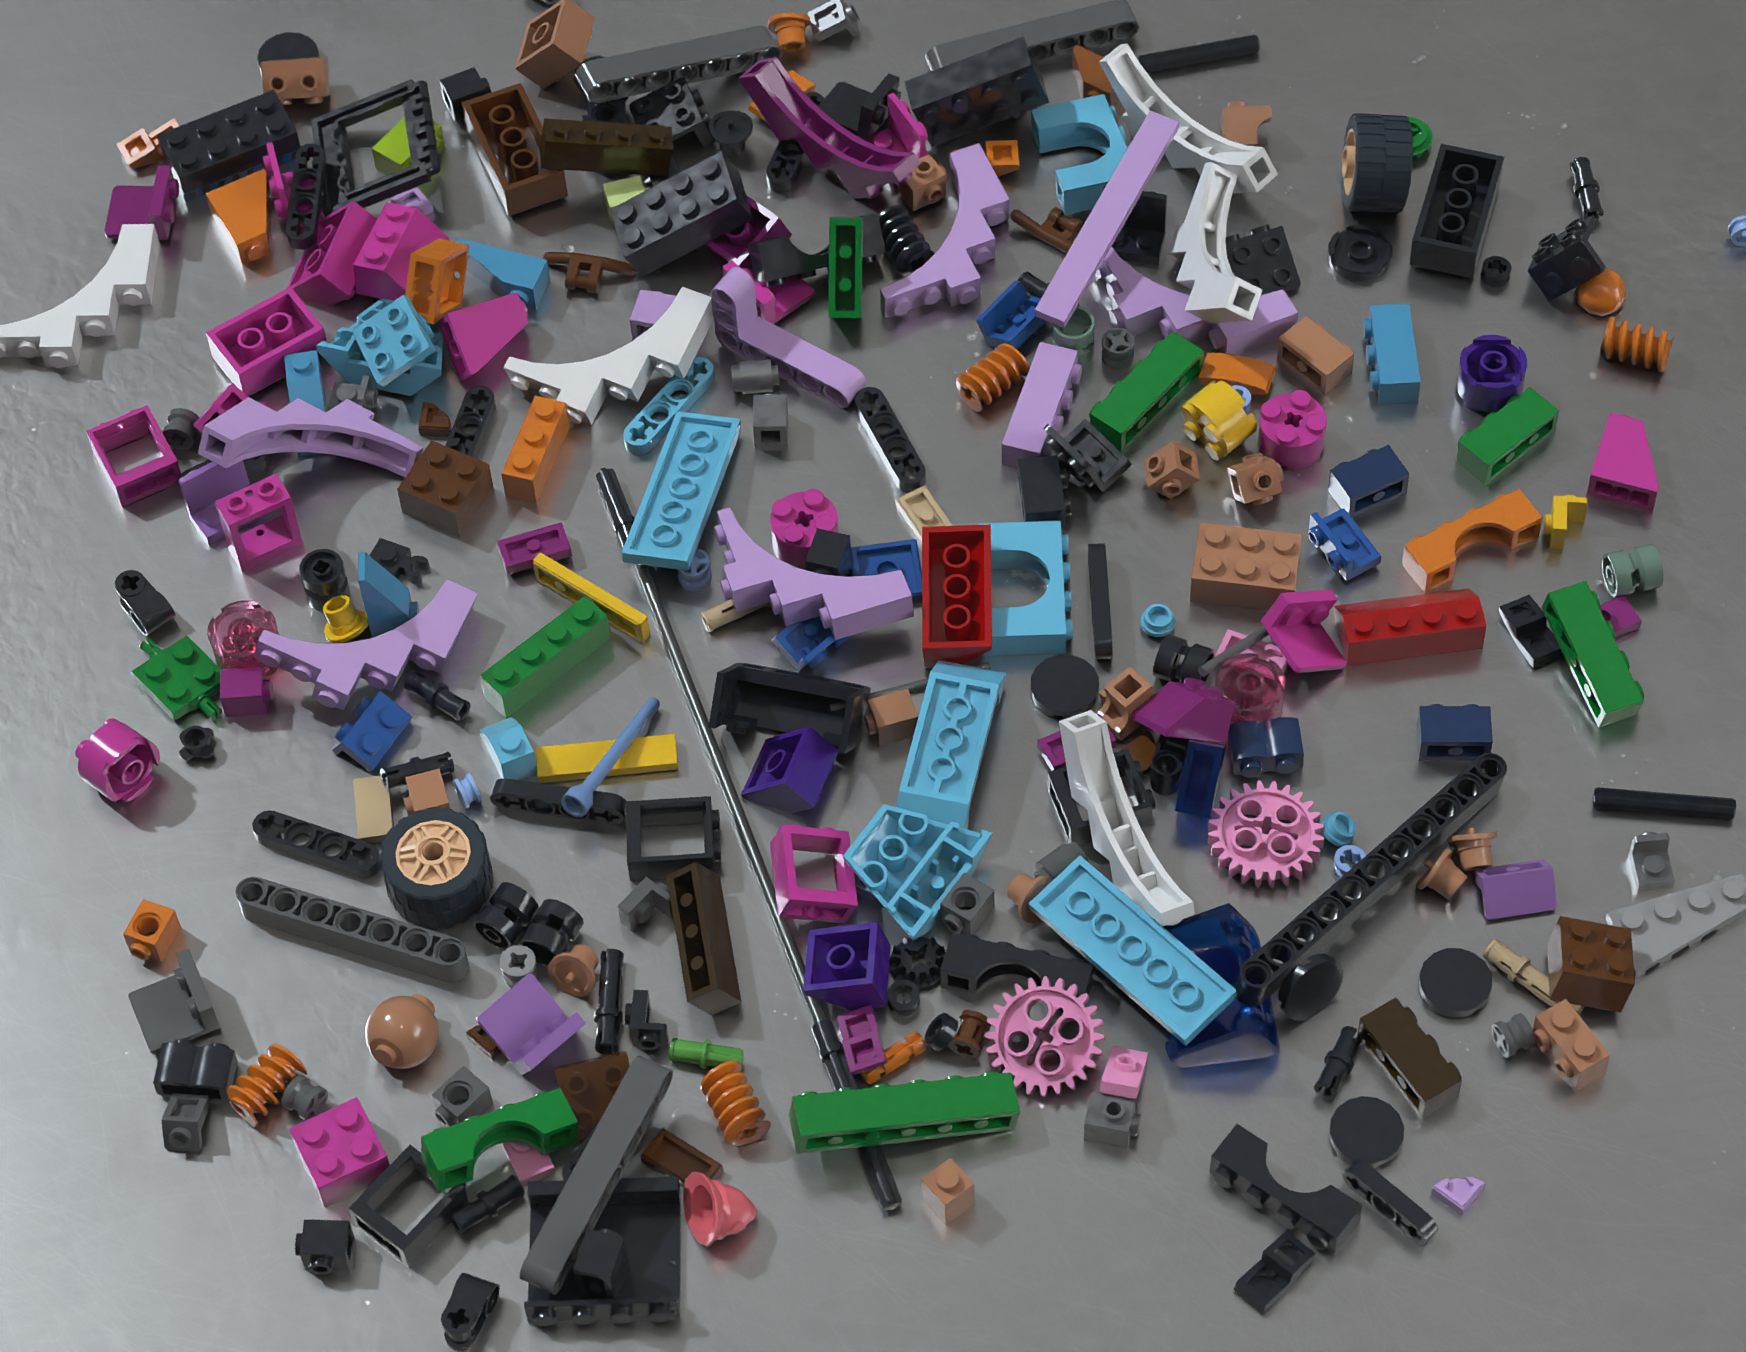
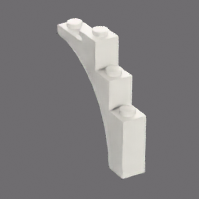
M1120 44L1099 62L1126 111L1121 117L1133 139L1150 110L1179 121V129L1165 152L1172 168L1196 167L1201 177L1205 163L1213 162L1238 175L1233 193H1257L1278 175L1264 147L1246 146L1227 140L1209 131L1176 106L1147 74L1128 44Z
M1213 162L1205 163L1184 223H1177L1167 254L1183 261L1176 282L1192 289L1184 311L1209 323L1252 321L1263 290L1235 277L1227 259L1225 241L1227 216L1238 175Z
M122 224L117 244L107 263L95 278L76 295L55 308L29 319L0 325V358L43 357L46 367H78L83 336L115 335L119 305H151L160 247L154 224Z
M682 287L669 309L651 328L631 343L609 354L583 362L566 364L532 363L509 356L503 368L511 379L510 382L517 388L522 390L532 388L539 391V394L544 398L566 402L569 421L580 424L583 421L592 425L608 392L619 400L626 401L629 398L638 402L654 369L666 377L671 378L675 375L683 379L685 378L714 320L712 298Z
M1091 710L1059 721L1071 797L1087 809L1093 847L1110 861L1113 884L1162 926L1175 925L1180 923L1182 919L1195 915L1193 901L1179 889L1165 871L1140 828L1119 775L1107 722Z

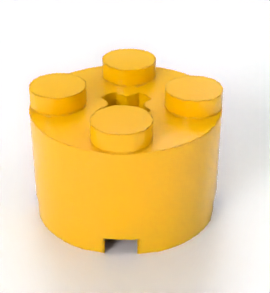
M1215 380L1210 382L1181 407V412L1186 421L1182 426L1184 432L1191 440L1196 441L1199 439L1204 443L1207 453L1216 461L1227 456L1257 431V422L1252 412L1247 416L1242 406L1246 402L1241 395L1229 384L1221 380L1215 383Z

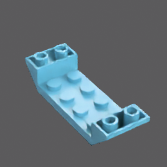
M938 660L929 675L899 788L896 807L927 815V819L945 824L950 822L959 823L960 828L968 829L969 808L995 706L1000 704L1007 673Z

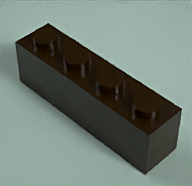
M544 118L540 141L541 169L653 176L669 175L673 154L671 126Z
M697 862L666 875L687 1002L710 1015H714L742 1002L720 876Z

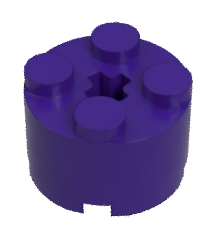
M1483 335L1474 339L1473 343L1467 348L1465 346L1460 355L1456 382L1457 391L1463 400L1464 406L1472 411L1498 412L1513 395H1520L1523 392L1527 370V357L1524 350L1520 346L1518 349L1511 344L1510 339L1500 335Z

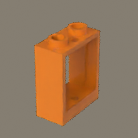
M438 238L410 254L405 295L411 299L417 313L423 316L428 323L434 324L447 313L461 308L470 245ZM455 271L459 272L460 278L455 277Z

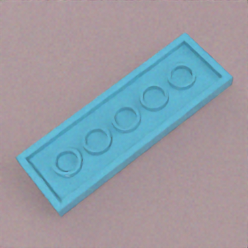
M676 412L621 552L623 562L689 571L741 432V419Z
M1078 856L1029 902L1030 910L1185 1046L1237 997V990L1081 856Z

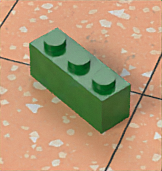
M830 217L828 318H861L863 217Z
M1531 387L1520 395H1513L1497 413H1490L1480 426L1473 431L1468 430L1460 437L1457 444L1456 462L1484 485L1488 484L1556 431L1559 410Z

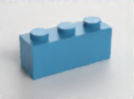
M1409 303L1370 305L1368 319H1363V337L1370 341V345L1366 346L1367 365H1373L1374 370L1370 371V389L1377 392L1378 404L1418 402L1421 381Z

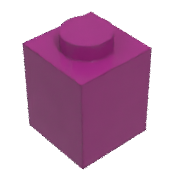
M262 666L221 669L220 701L225 717L267 714V701L273 700V685L271 680H266Z

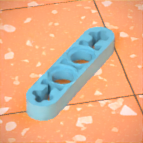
M695 357L685 378L674 375L625 428L623 435L626 450L630 454L645 455L649 453L669 432L676 412H687L712 386L715 374L714 366L709 359ZM678 390L688 393V396L682 400H676L671 397L672 393ZM657 412H664L668 415L661 422L651 419V416Z

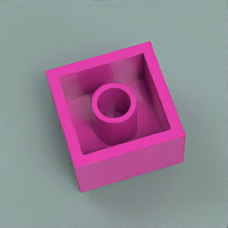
M358 1097L289 1128L295 1148L325 1208L368 1188L390 1165L388 1157Z

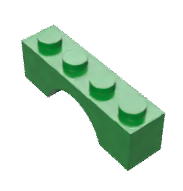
M561 1088L549 1092L544 1091L515 1104H505L495 1111L481 1116H471L461 1123L430 1131L428 1134L421 1136V1158L437 1191L441 1192L472 1181L474 1166L480 1155L497 1144L506 1142L522 1143L534 1148L542 1155L576 1144L578 1120Z

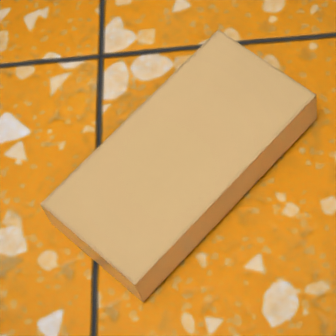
M381 775L353 779L357 837L359 840L368 843L383 842L387 837L388 831L393 827L390 790L384 788V784L387 782L382 783Z

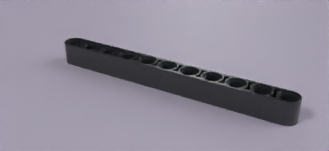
M1494 753L1480 755L1244 962L1235 984L1238 1001L1247 1006H1258L1281 987L1283 980L1299 963L1302 966L1310 961L1308 959L1310 956L1318 954L1493 799L1499 792L1506 775V761ZM1297 938L1304 939V940H1306L1307 942L1300 941V940L1297 939ZM1273 959L1280 960L1283 963H1277ZM1248 981H1255L1259 985L1252 984Z

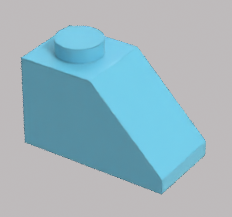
M510 717L479 729L501 778L524 780L537 774L534 751L521 724Z

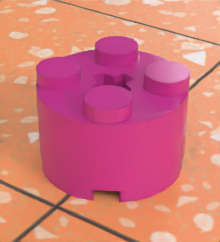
M1304 390L1281 394L1265 402L1261 406L1259 417V452L1263 456L1274 459L1275 463L1278 462L1279 465L1286 466V470H1302L1315 464L1320 458L1325 445L1327 417L1323 407Z
M817 489L792 493L775 501L772 505L770 527L774 554L779 560L806 570L805 560L817 528L839 533L838 514L835 506Z
M114 718L108 719L88 740L82 741L75 751V756L79 759L78 772L82 780L114 802L120 799L128 802L141 795L154 778L150 774L154 764L159 766L160 762L159 750L153 742L127 724L119 722Z

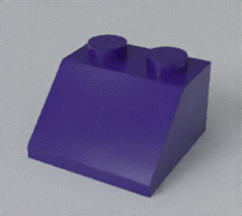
M810 726L767 738L741 796L746 800L789 813L814 808L821 799V790L827 777L834 769L833 763L839 750Z
M871 922L809 930L803 985L804 994L851 1011L871 1005L872 1008L886 1007L891 945L879 923Z

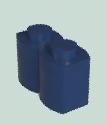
M1280 717L1264 722L1241 721L1230 724L1228 744L1233 774L1244 777H1256L1266 771L1289 774L1303 768L1304 751L1298 718Z

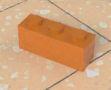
M540 396L534 397L501 473L506 497L534 504L538 503L570 428L566 402Z

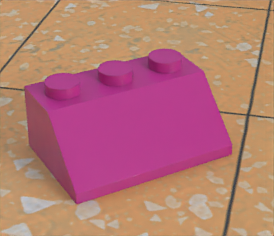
M352 201L320 219L317 240L312 247L304 249L287 288L291 287L301 300L333 306L342 300H349L356 292L353 264L377 218L355 201Z
M386 202L353 264L356 294L395 301L403 294L405 295L410 254L438 238L449 240V237L417 208Z

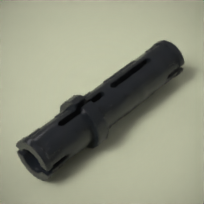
M606 949V952L603 950L600 954L598 1009L594 1012V1022L597 1024L595 1051L603 1055L618 1052L619 1025L623 1022V1012L620 1011L624 953L618 949Z

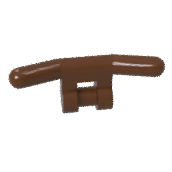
M1054 207L1050 211L1042 225L1020 210H1013L1010 214L1011 220L1017 225L1064 253H1068L1073 241L1084 225V221L1077 217L1070 218L1064 215L1063 210L1058 207ZM1058 227H1061L1065 230L1063 232H1060L1056 229Z
M546 252L543 255V259L547 260L548 265H569L565 277V289L576 290L578 287L587 289V292L598 294L603 270L625 276H634L636 274V270L629 263L607 257L573 252ZM580 271H590L589 276L579 275Z

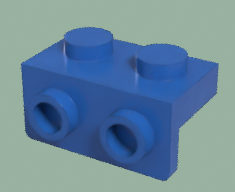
M1015 280L977 318V324L987 345L997 347L1002 343H1006L1018 349L1045 323L1046 320L1035 316V308L1041 298L1028 296L1021 281Z
M1344 508L1323 519L1317 512L1310 515L1307 533L1311 543L1316 548L1320 547L1331 569L1334 572L1339 571L1345 581L1381 563L1380 553Z
M820 616L788 625L772 639V642L795 669L800 671L807 664L813 669L827 657V654L823 651L831 643L837 648L850 636L835 640L831 628L825 629Z
M381 691L371 699L365 696L353 711L357 714V717L351 724L346 721L334 736L338 742L332 749L336 754L343 750L369 772L377 766L413 717Z

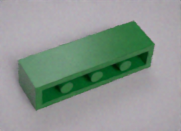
M1172 331L1164 340L1156 342L1151 353L1143 361L1139 360L1136 362L1130 374L1123 381L1115 383L1110 394L1102 402L1098 401L1094 404L1089 413L1090 424L1122 453L1200 374L1203 366L1204 350Z
M1586 581L1549 592L1541 608L1598 728L1636 716L1644 702V692L1640 683L1634 681L1629 671L1630 665L1627 655L1624 651L1619 650L1615 642V632L1612 624L1609 621H1605L1600 611L1601 604L1596 592L1590 590Z
M585 595L480 674L484 698L507 719L611 639L608 616Z

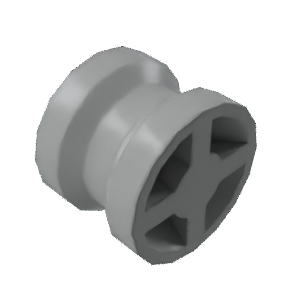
M514 945L502 953L500 968L503 980L509 988H512L530 973L538 979L536 957L530 948L523 945ZM517 963H522L524 966H518Z

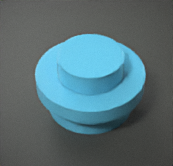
M1153 604L1142 613L1141 627L1150 636L1163 637L1173 631L1175 616L1167 606Z
M1344 812L1330 813L1322 820L1321 824H1324L1322 832L1329 842L1343 847L1353 841L1354 834L1356 833V824L1348 814Z

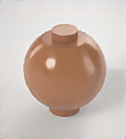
M414 994L411 997L395 996L384 1000L373 1009L366 1023L365 1038L368 1049L378 1063L394 1069H409L420 1065L433 1053L438 1042L439 1028L434 1015L435 1007L427 997L420 994Z

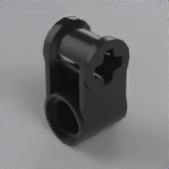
M126 570L117 576L115 588L120 595V604L144 635L148 636L176 617L167 599L149 583L142 573L136 570Z
M1160 734L1155 753L1152 757L1150 785L1156 793L1167 796L1176 793L1180 789L1187 769L1194 759L1199 740L1167 737Z
M465 1272L460 1274L441 1316L442 1328L445 1330V1342L450 1348L456 1351H465L476 1344L488 1317L496 1306L500 1292L499 1284Z

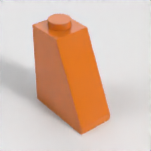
M264 169L206 193L211 215L242 265L271 253L272 193L267 173Z

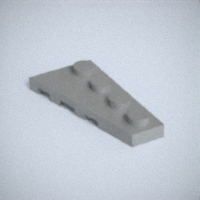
M1742 873L1607 912L1606 921L1608 925L1631 929L1634 978L1637 979L1642 976L1647 969L1655 964L1661 965L1671 959L1674 953L1688 946L1690 948L1700 942L1702 937L1714 930L1719 931L1746 915V881Z

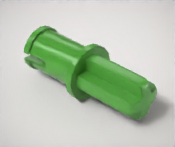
M673 1038L669 1049L670 1061L700 1064L702 1069H706L708 1066L716 1067L733 1060L739 1061L742 1066L744 1060L742 1049L714 1045L710 1040H705L704 1043Z

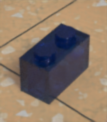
M1189 740L1175 811L1206 818L1212 816L1227 745L1204 740Z

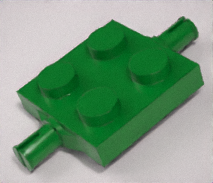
M188 636L165 649H160L151 638H147L146 642L145 640L142 641L140 649L150 659L131 671L132 678L173 721L187 712L201 709L212 721L216 720V717L219 718L221 716L222 709L212 701L213 697L220 692L221 669Z

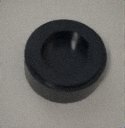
M947 1013L938 1015L931 1022L925 1033V1043L936 1051L944 1049L953 1039L958 1028V1021Z

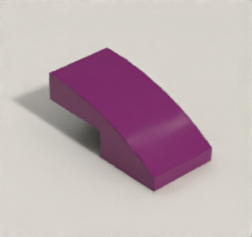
M871 1005L836 1016L851 1075L887 1064L880 1030Z

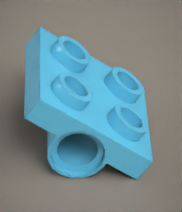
M404 294L352 330L377 384L383 387L436 351L430 340L434 337L430 325L423 316L417 313L411 299Z

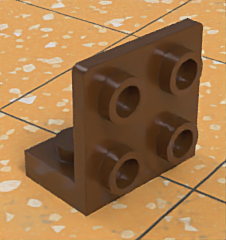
M626 1051L554 1067L558 1088H561L578 1120L577 1141L584 1140L601 1120L630 1067Z

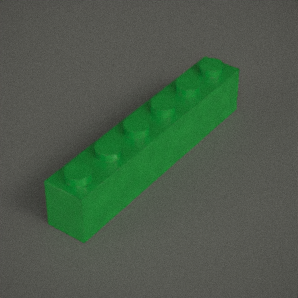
M991 1071L980 1076L963 1078L962 1076L955 1075L937 1081L918 1079L908 1084L890 1085L881 1083L871 1088L853 1089L845 1087L835 1092L827 1093L808 1091L792 1097L789 1119L796 1153L802 1154L1015 1130L1020 1107L1011 1072L999 1074L998 1072Z

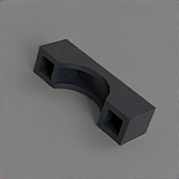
M878 214L858 216L863 217V264L876 261L875 255L886 253ZM776 236L747 243L755 281L767 282L768 287L786 283V277L796 274L798 279L816 276V269L827 267L829 272V244L820 252L810 255L796 248L788 236Z
M951 933L940 969L941 987L977 995L984 986L997 979L1018 978L1028 982V979L1032 978L1037 986H1041L1043 977L1047 976L1052 987L1055 986L1059 978L1063 979L1065 991L1071 985H1077L1078 992L1076 998L1085 993L1090 994L1093 983V965L1079 958L1066 959L1053 956L1044 950L1037 949L1031 951L1017 948L1008 942L1001 941L996 943L982 940L973 934L966 933L960 935ZM1060 1008L1056 1014L1062 1015L1064 1010Z
M1236 1124L1211 1155L1210 1173L1220 1185L1226 1188L1232 1187L1243 1194L1245 1200L1256 1208L1263 1207L1275 1215L1276 1220L1288 1229L1295 1228L1304 1234L1307 1240L1316 1248L1326 1249L1335 1255L1360 1222L1363 1205L1333 1185L1309 1193L1295 1192L1283 1187L1271 1176L1267 1168L1268 1143L1239 1124Z

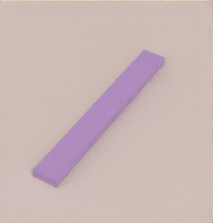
M1151 110L1149 111L1036 306V317L1065 328L1177 133L1179 121Z

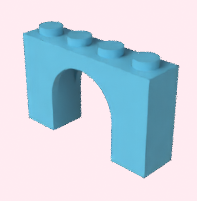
M1102 94L1031 110L1032 135L1039 153L1074 146L1091 147L1104 153L1101 158L1094 162L1055 170L1056 195L1064 215L1093 209L1102 194L1103 187L1108 184L1129 147L1126 146L1123 126L1117 125L1115 107L1113 105L1109 106L1105 95Z
M1061 521L979 523V525L991 524V570L1028 571L1038 576L1048 588L1044 595L1032 604L1021 607L992 608V650L983 654V656L1066 653V640H1073L1072 619L1065 618V611H1071V590L1064 591V583H1070L1069 562H1063L1062 555L1069 554L1068 534H1061Z

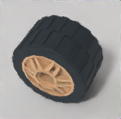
M1354 113L1349 118L1344 137L1341 168L1343 203L1348 211L1400 213L1404 209L1409 195L1413 159L1412 128L1407 116Z
M428 808L427 810H418L407 817H403L388 831L387 837L381 845L380 865L388 897L392 906L400 913L401 917L420 927L426 926L432 929H437L438 927L448 928L469 920L472 915L477 914L482 909L481 907L490 897V890L493 888L494 881L486 839L474 820H470L467 815L455 812L453 809Z

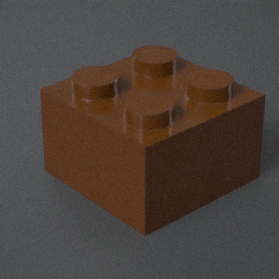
M431 440L397 488L402 513L460 537L494 487L488 463Z
M1560 916L1547 943L1550 1000L1561 1002L1566 999L1571 1004L1622 1012L1635 986L1631 929Z

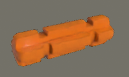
M913 1032L904 1038L905 1042L898 1041L885 1049L887 1064L861 1072L860 1074L867 1084H872L882 1078L880 1074L884 1073L887 1075L910 1060L909 1056L916 1057L926 1050V1043L923 1037L918 1032Z

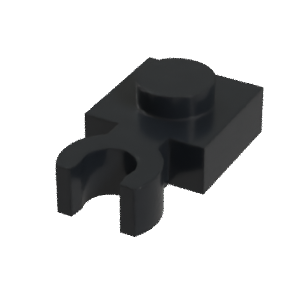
M379 538L369 555L397 579L402 574L413 584H421L422 582L420 573L415 572V569L421 568L427 571L430 569L427 558L423 556L411 557L410 548Z

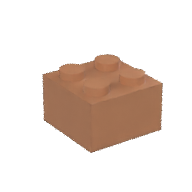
M572 0L559 1L527 23L515 69L542 89L554 82H559L564 75L572 70H576L586 60L585 51L593 35L591 29L595 17Z

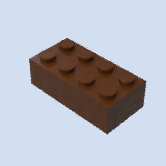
M521 83L462 102L468 133L508 216L568 196L564 170L541 169L540 141L543 126Z

